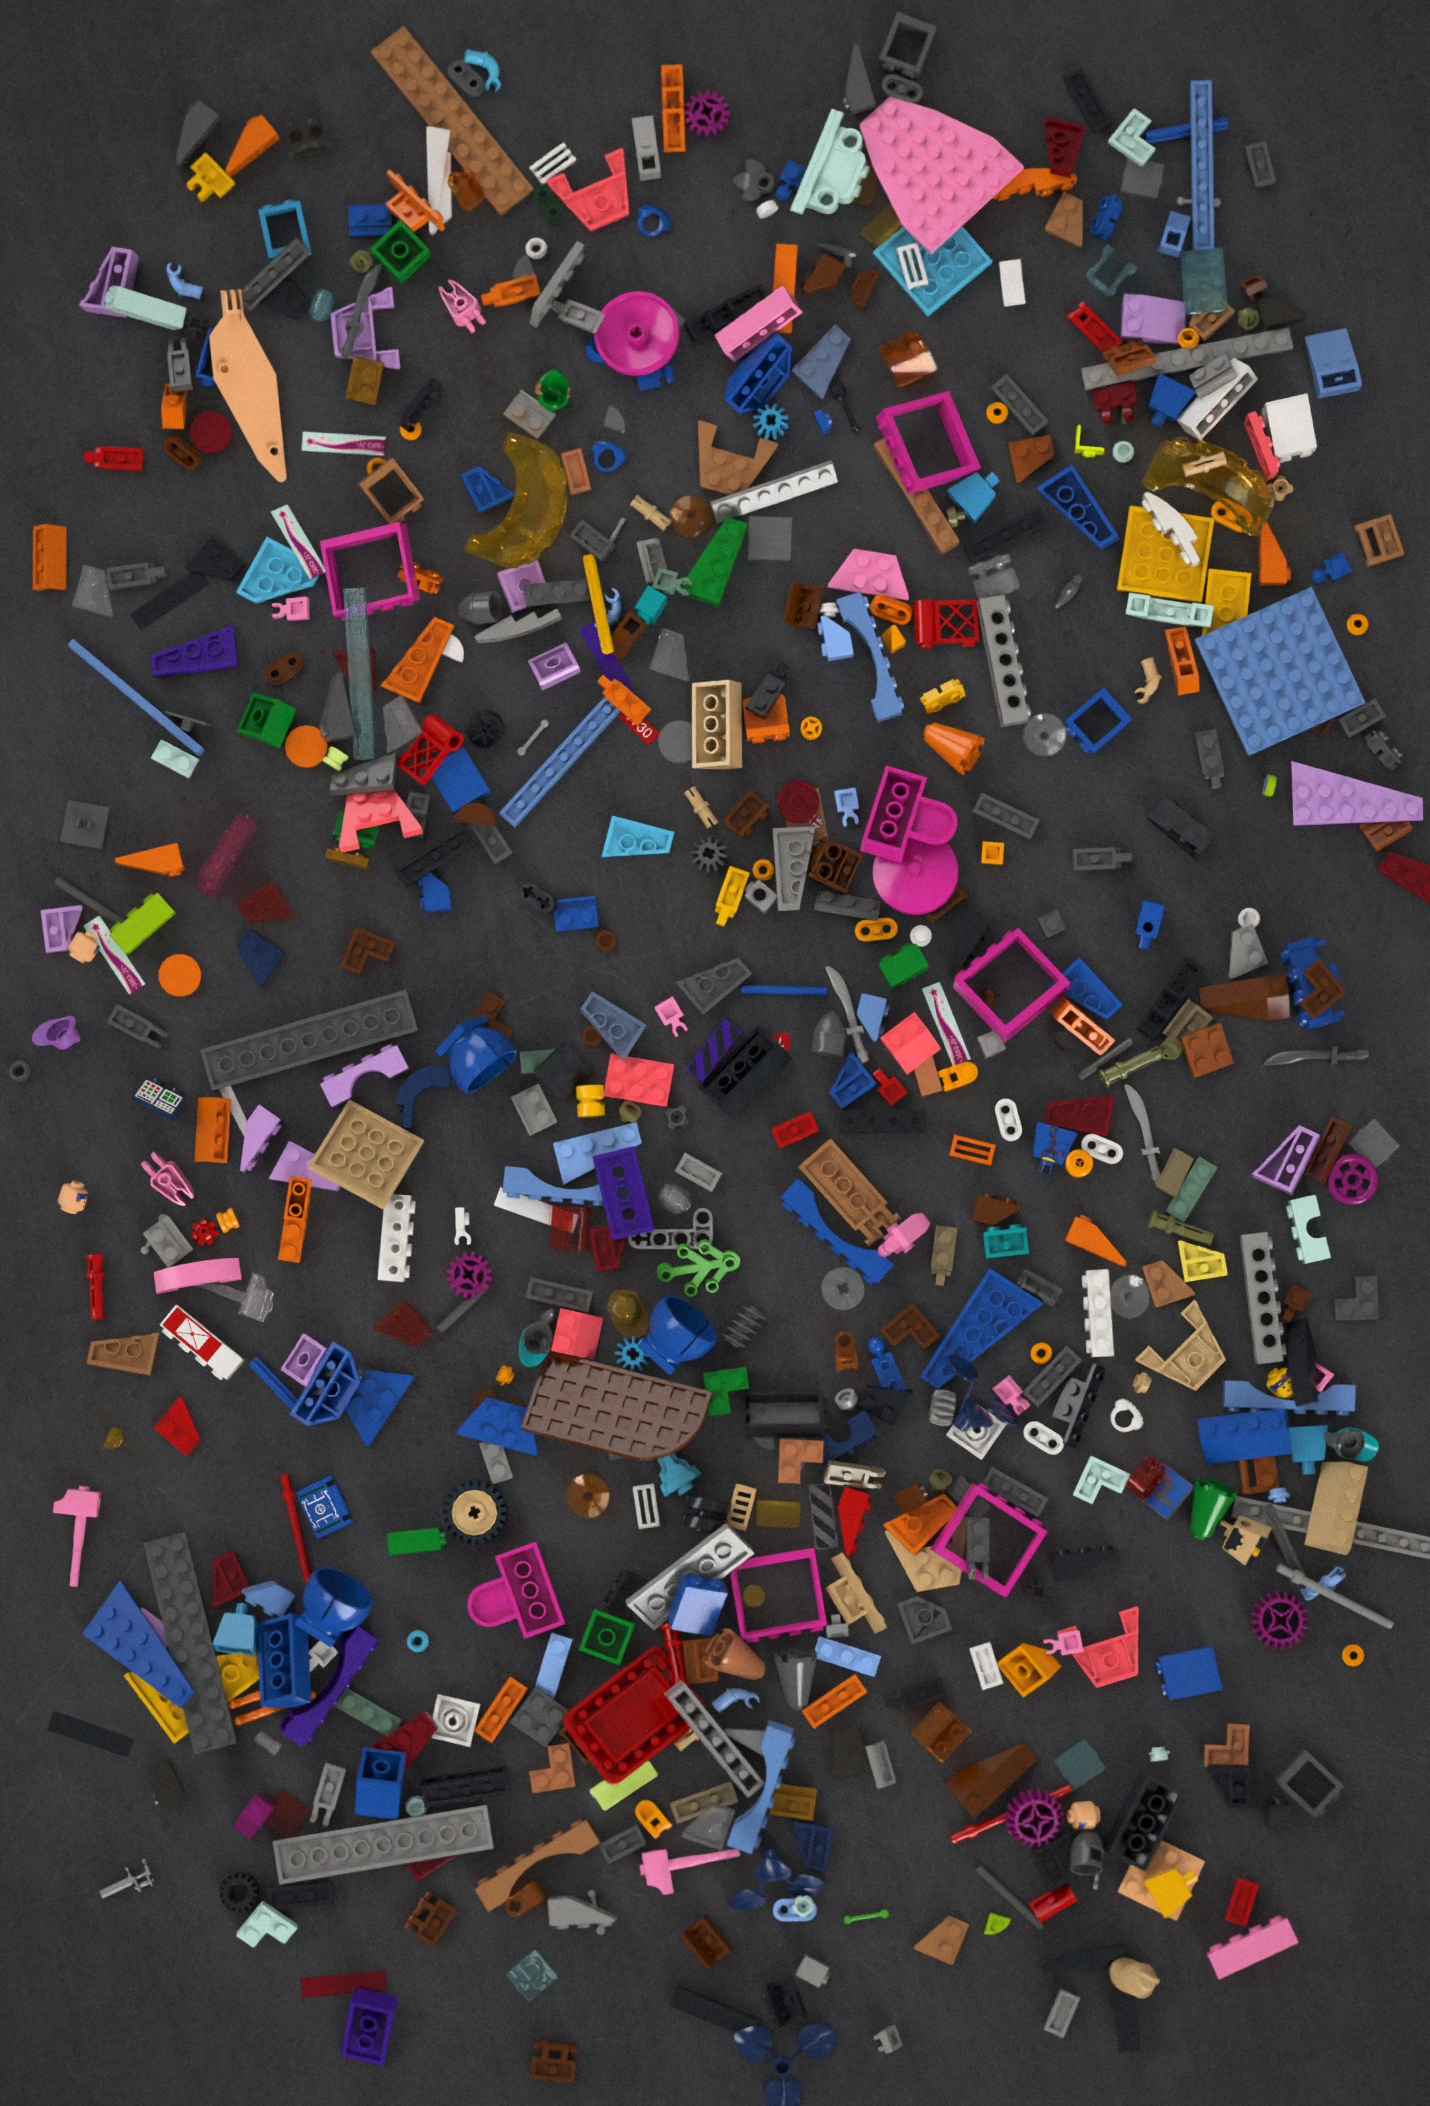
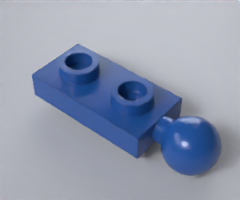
M879 1337L871 1338L868 1342V1350L876 1355L875 1358L871 1359V1362L882 1388L894 1387V1390L906 1391L907 1388L891 1351L884 1354V1341Z

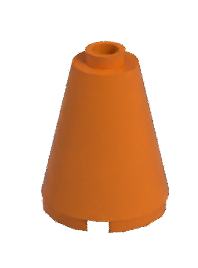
M936 722L932 725L928 724L923 732L925 736L924 741L962 775H965L964 770L969 771L980 756L979 745L984 746L985 739L980 735Z

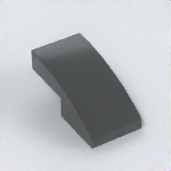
M409 792L406 806L420 824L423 834L407 838L423 840L430 795Z

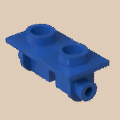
M1116 195L1106 196L1100 202V211L1091 223L1092 230L1089 234L1090 236L1099 235V238L1104 241L1110 238L1115 224L1109 221V219L1117 220L1123 208V202L1115 199Z

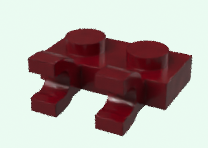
M1134 381L1092 390L1096 412L1101 411L1102 421L1105 426L1114 424L1111 409L1122 407L1123 417L1126 421L1134 420L1132 405L1138 404Z

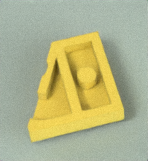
M1177 1241L1184 1282L1228 1275L1223 1253L1184 1241Z

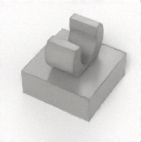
M840 1614L831 1615L832 1625L826 1626L827 1639L849 1636L848 1624H841Z
M895 2025L885 2028L874 2036V2040L880 2039L882 2042V2046L878 2048V2051L885 2050V2053H890L903 2046Z

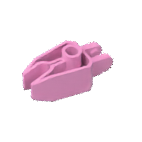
M448 280L453 292L447 293L440 286L441 297L456 325H465L473 333L476 330L470 322L472 319L476 318L481 325L486 323L480 314L481 308L476 298L460 284Z
M154 1151L150 1156L161 1167L158 1171L147 1161L141 1163L142 1167L152 1177L150 1179L151 1186L172 1202L185 1206L187 1202L178 1190H182L192 1199L195 1194L190 1182L175 1161L166 1162Z
M923 1213L911 1215L900 1225L895 1222L886 1229L888 1231V1234L884 1237L886 1241L878 1247L877 1253L880 1257H886L892 1252L896 1254L902 1250L904 1253L908 1252L915 1246L913 1242L927 1231L930 1222Z

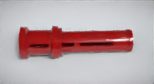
M104 1254L85 1255L88 1266L86 1276L89 1279L90 1319H104L102 1278L105 1276L102 1264Z
M669 1623L660 1625L665 1637L664 1647L668 1649L674 1684L681 1680L688 1687L681 1651L683 1640H680L679 1631L672 1630ZM675 1658H677V1661H678V1667H679L680 1676L678 1675L677 1664H676V1659H675Z

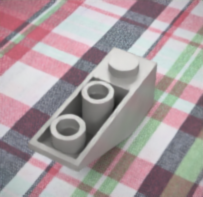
M653 116L632 118L640 181L661 178Z
M573 1895L553 1896L548 1899L550 1926H556V1929H567L569 1925H577V1928L590 1927V1924L599 1923L600 1927L611 1926L612 1922L617 1920V1915Z

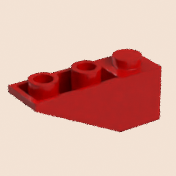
M845 1486L838 1505L845 1553L846 1556H850V1553L855 1554L859 1542L855 1538L857 1532L862 1533L865 1524L862 1516L864 1511L869 1512L872 1500L868 1499L870 1494Z

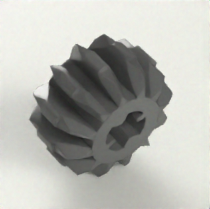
M712 836L708 837V843H705L704 838L701 837V846L698 843L693 844L698 851H691V855L698 857L694 858L692 863L700 862L697 867L698 870H701L705 865L706 873L710 871L709 866H712L716 872L718 871L716 863L724 866V862L719 858H727V854L719 852L724 851L726 847L725 845L717 847L720 844V839H717L713 844ZM705 850L714 851L715 854H712V859L703 857Z

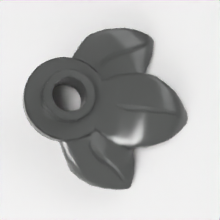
M752 159L746 160L747 172L733 177V182L737 188L744 191L742 199L745 201H756L762 194L771 192L775 186L773 176L766 173L764 165ZM761 181H767L768 185L766 187L761 186Z

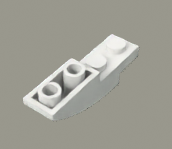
M1146 492L1142 497L1143 501L1141 503L1147 513L1150 512L1153 516L1152 523L1155 529L1161 531L1163 535L1171 531L1170 538L1175 546L1178 545L1182 551L1180 556L1183 562L1189 564L1191 568L1198 565L1200 559L1192 546V543L1196 542L1197 536L1190 525L1167 502Z

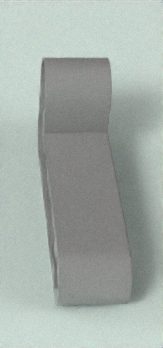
M706 1208L696 1210L693 1216V1229H655L654 1231L640 1234L642 1238H648L647 1233H651V1246H647L648 1241H641L640 1245H636V1242L632 1241V1238H635L636 1235L628 1238L629 1243L634 1249L677 1250L678 1244H676L675 1238L678 1234L682 1233L688 1238L686 1244L691 1250H699L697 1237L700 1234L708 1235L709 1242L712 1245V1213ZM705 1212L709 1215V1221L706 1224H700L697 1221L699 1213ZM659 1233L666 1237V1242L660 1246L654 1243V1237ZM708 1245L701 1246V1248L707 1249Z

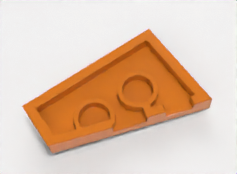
M942 1494L883 1524V1526L914 1556L950 1519L957 1506L945 1494Z

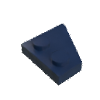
M251 930L247 931L237 946L260 988L285 955Z
M792 1821L804 1867L826 1872L834 1828Z

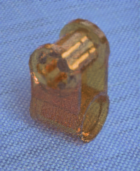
M464 169L460 173L452 172L449 174L447 184L464 210L471 212L486 199L484 189L480 186L471 170Z
M840 1331L835 1336L837 1373L848 1369L859 1371L854 1337L848 1331ZM843 1334L848 1335L851 1339L850 1344L846 1347H842L838 1343L839 1337Z
M535 1879L506 1901V1912L511 1916L521 1915L547 1899V1896ZM512 1900L521 1903L518 1912L509 1909Z

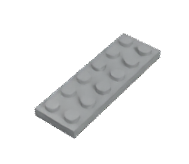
M726 1523L626 1600L627 1606L655 1630L668 1620V1614L683 1574L721 1580L754 1554L753 1548Z

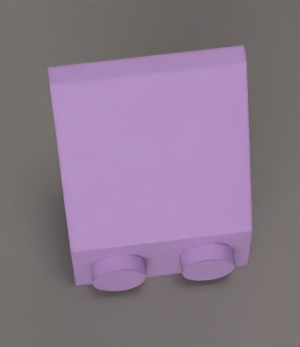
M1124 294L1122 299L1120 339L1123 342L1127 340H1142L1143 343L1179 345L1178 335L1185 329L1186 302L1148 295Z

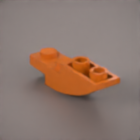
M1048 168L1024 169L1001 189L992 200L998 198V201L1008 199L1014 193L1019 195L1026 194L1031 191V188H1033L1035 196L1041 194V197L1053 194V191L1057 189L1065 191L1073 188V185L1077 182V176L1072 174L1071 178L1050 174V169Z
M290 1176L278 1260L296 1263L301 1261L309 1213L312 1179Z

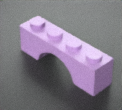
M392 1044L380 1049L382 1053L376 1056L370 1054L361 1059L362 1063L356 1066L352 1063L344 1067L342 1073L336 1076L332 1073L324 1077V1082L320 1085L331 1107L335 1108L352 1099L353 1085L364 1073L380 1072L392 1079L410 1070L397 1045L393 1047Z

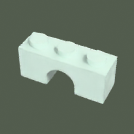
M1316 1195L1288 1201L1289 1206H1286L1288 1218H1292L1294 1227H1291L1293 1239L1298 1241L1299 1248H1296L1298 1260H1302L1303 1264L1331 1258L1326 1237L1313 1238L1306 1230V1224L1311 1218L1321 1216Z

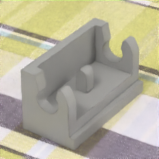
M657 538L636 542L647 586L653 585L659 568L667 570L660 539L658 540Z

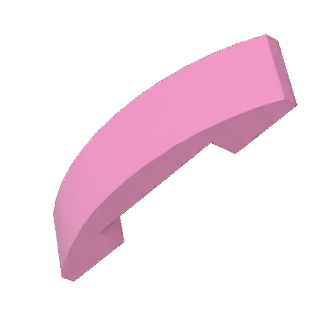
M239 1258L199 1261L154 1272L157 1294L218 1281L225 1283L242 1280Z

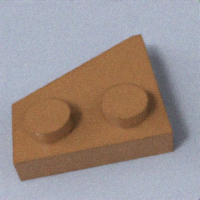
M1063 192L1044 231L1081 249L1083 201Z
M1163 1260L1142 1267L1155 1308L1195 1295L1194 1291Z

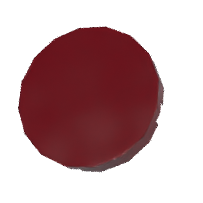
M207 411L199 414L193 420L190 427V438L193 445L199 451L206 454H217L229 446L232 439V427L224 415L215 411Z
M799 780L788 783L779 792L777 799L778 810L789 822L796 824L805 823L811 820L818 812L820 805L818 792L808 782Z

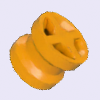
M815 717L805 718L801 723L802 736L807 740H815L820 736L822 731L821 722Z
M232 1207L225 1213L219 1212L216 1214L224 1234L233 1227H240Z

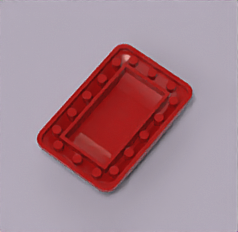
M660 1647L649 1648L568 1711L563 1718V1724L567 1731L609 1784L616 1785L622 1782L690 1728L664 1695L675 1684L670 1658ZM688 1684V1688L690 1689V1691L706 1709L703 1701L700 1699V1697L697 1695V1693L694 1691L691 1685Z

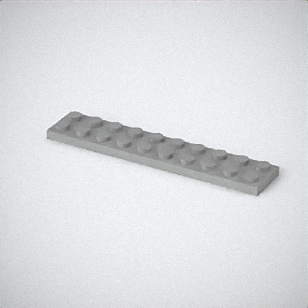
M483 1805L273 1841L280 1885L493 1849L494 1843L488 1806Z

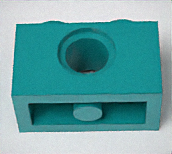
M648 585L635 606L636 615L647 625L649 623L655 625L667 605V596Z

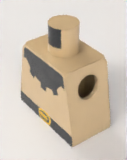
M1239 1516L1234 1526L1222 1520L1216 1531L1227 1537L1222 1546L1223 1549L1246 1567L1251 1568L1272 1528L1249 1518Z

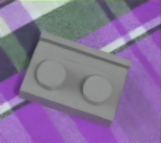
M1226 353L1189 375L1196 394L1200 399L1237 377Z
M521 389L517 397L514 398L503 413V416L538 440L556 414L543 408L536 399Z
M539 1084L511 1097L529 1136L558 1123Z
M168 1215L143 1233L168 1268L194 1250Z

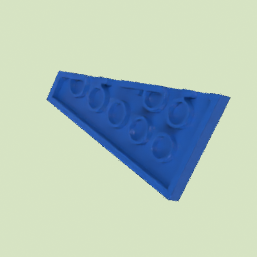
M120 1580L82 1634L179 1708L183 1709L195 1690L183 1671L179 1669L171 1653L162 1643L163 1641L146 1615L138 1607L136 1600L131 1596L124 1582Z

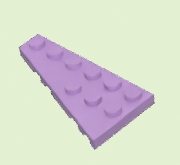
M1291 761L1294 826L1423 821V798Z

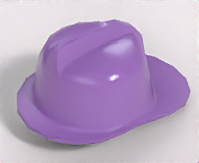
M66 1016L44 1022L34 1031L32 1035L33 1043L37 1046L52 1045L64 1050L72 1044L79 1042L81 1037L75 1026V1017Z

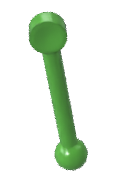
M883 1909L878 1913L854 1917L847 1915L843 1921L846 1924H850L852 1921L875 1917L887 1918L889 1913Z

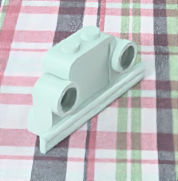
M831 109L791 206V211L803 214L805 208H811L824 214H831L837 210L839 203L849 204L853 201L854 197L857 198L861 191V185L859 184L862 178H866L869 166H867L865 155L860 152L862 150V136L860 132L853 128L846 129L839 126L844 113Z

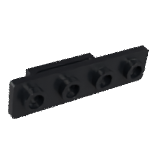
M1092 1364L1086 1383L1067 1376L1052 1417L1070 1423L1063 1444L1075 1448L1081 1440L1082 1429L1089 1419L1090 1408L1097 1398V1390L1105 1377L1106 1368L1099 1364Z

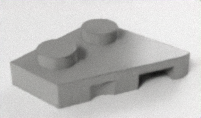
M1252 923L1231 932L1232 944L1229 955V979L1268 964Z

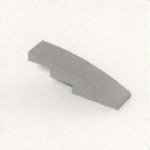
M557 609L539 619L533 612L517 622L510 615L474 637L477 643L508 640L541 630L562 618Z

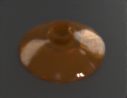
M689 495L675 502L671 509L670 520H672L671 524L677 533L684 537L695 538L707 532L712 524L713 514L707 501L699 496ZM691 511L695 513V517L692 519L687 516Z
M590 1474L575 1478L568 1486L566 1493L569 1508L576 1515L584 1518H591L601 1514L606 1509L610 1497L606 1483L601 1478ZM586 1492L592 1493L591 1500L584 1498Z

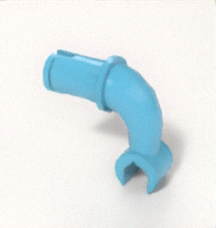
M466 49L464 62L481 65L482 68L488 70L489 79L486 81L484 89L487 92L489 85L492 84L495 86V94L500 88L497 61L487 51L482 53Z

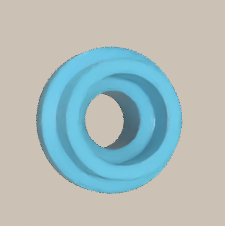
M420 1630L411 1632L407 1638L408 1647L414 1652L425 1650L429 1644L427 1634ZM416 1637H420L422 1639L421 1645H416L414 1643V1639Z

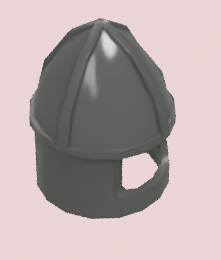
M494 590L476 591L465 596L458 605L457 613L466 621L480 626L499 622L503 616L502 599L499 593ZM491 595L495 597L497 609L490 611L489 606Z
M834 1011L825 1014L817 1023L813 1032L811 1053L829 1057H843L846 1039L845 1028L840 1017Z
M1082 1830L1074 1839L1070 1848V1870L1078 1875H1098L1103 1870L1104 1849L1101 1839L1094 1830Z

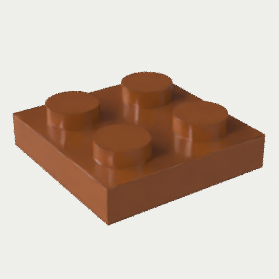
M1218 1022L1179 1037L1193 1078L1233 1064L1221 1023Z

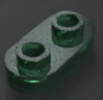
M547 185L536 186L532 192V199L543 219L549 225L560 224L564 218V211L552 189ZM545 192L547 195L544 198H540L539 193ZM551 210H556L557 214L555 216H551L549 212Z

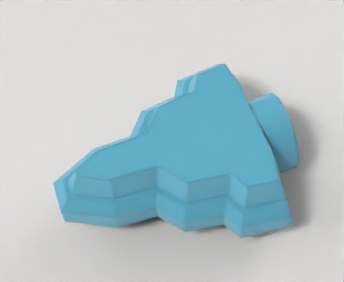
M675 1453L657 1459L662 1468L659 1474L662 1480L660 1488L665 1497L676 1491L679 1496L694 1487L692 1481L701 1475V1472L695 1465L690 1466L685 1459L677 1458Z

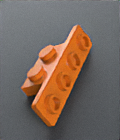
M388 170L386 173L390 183L400 193L386 203L387 209L413 233L429 220L441 232L445 230L442 222L444 218L437 210L433 211L425 198L420 199L416 190L412 186L408 187L398 173L395 175L391 170Z

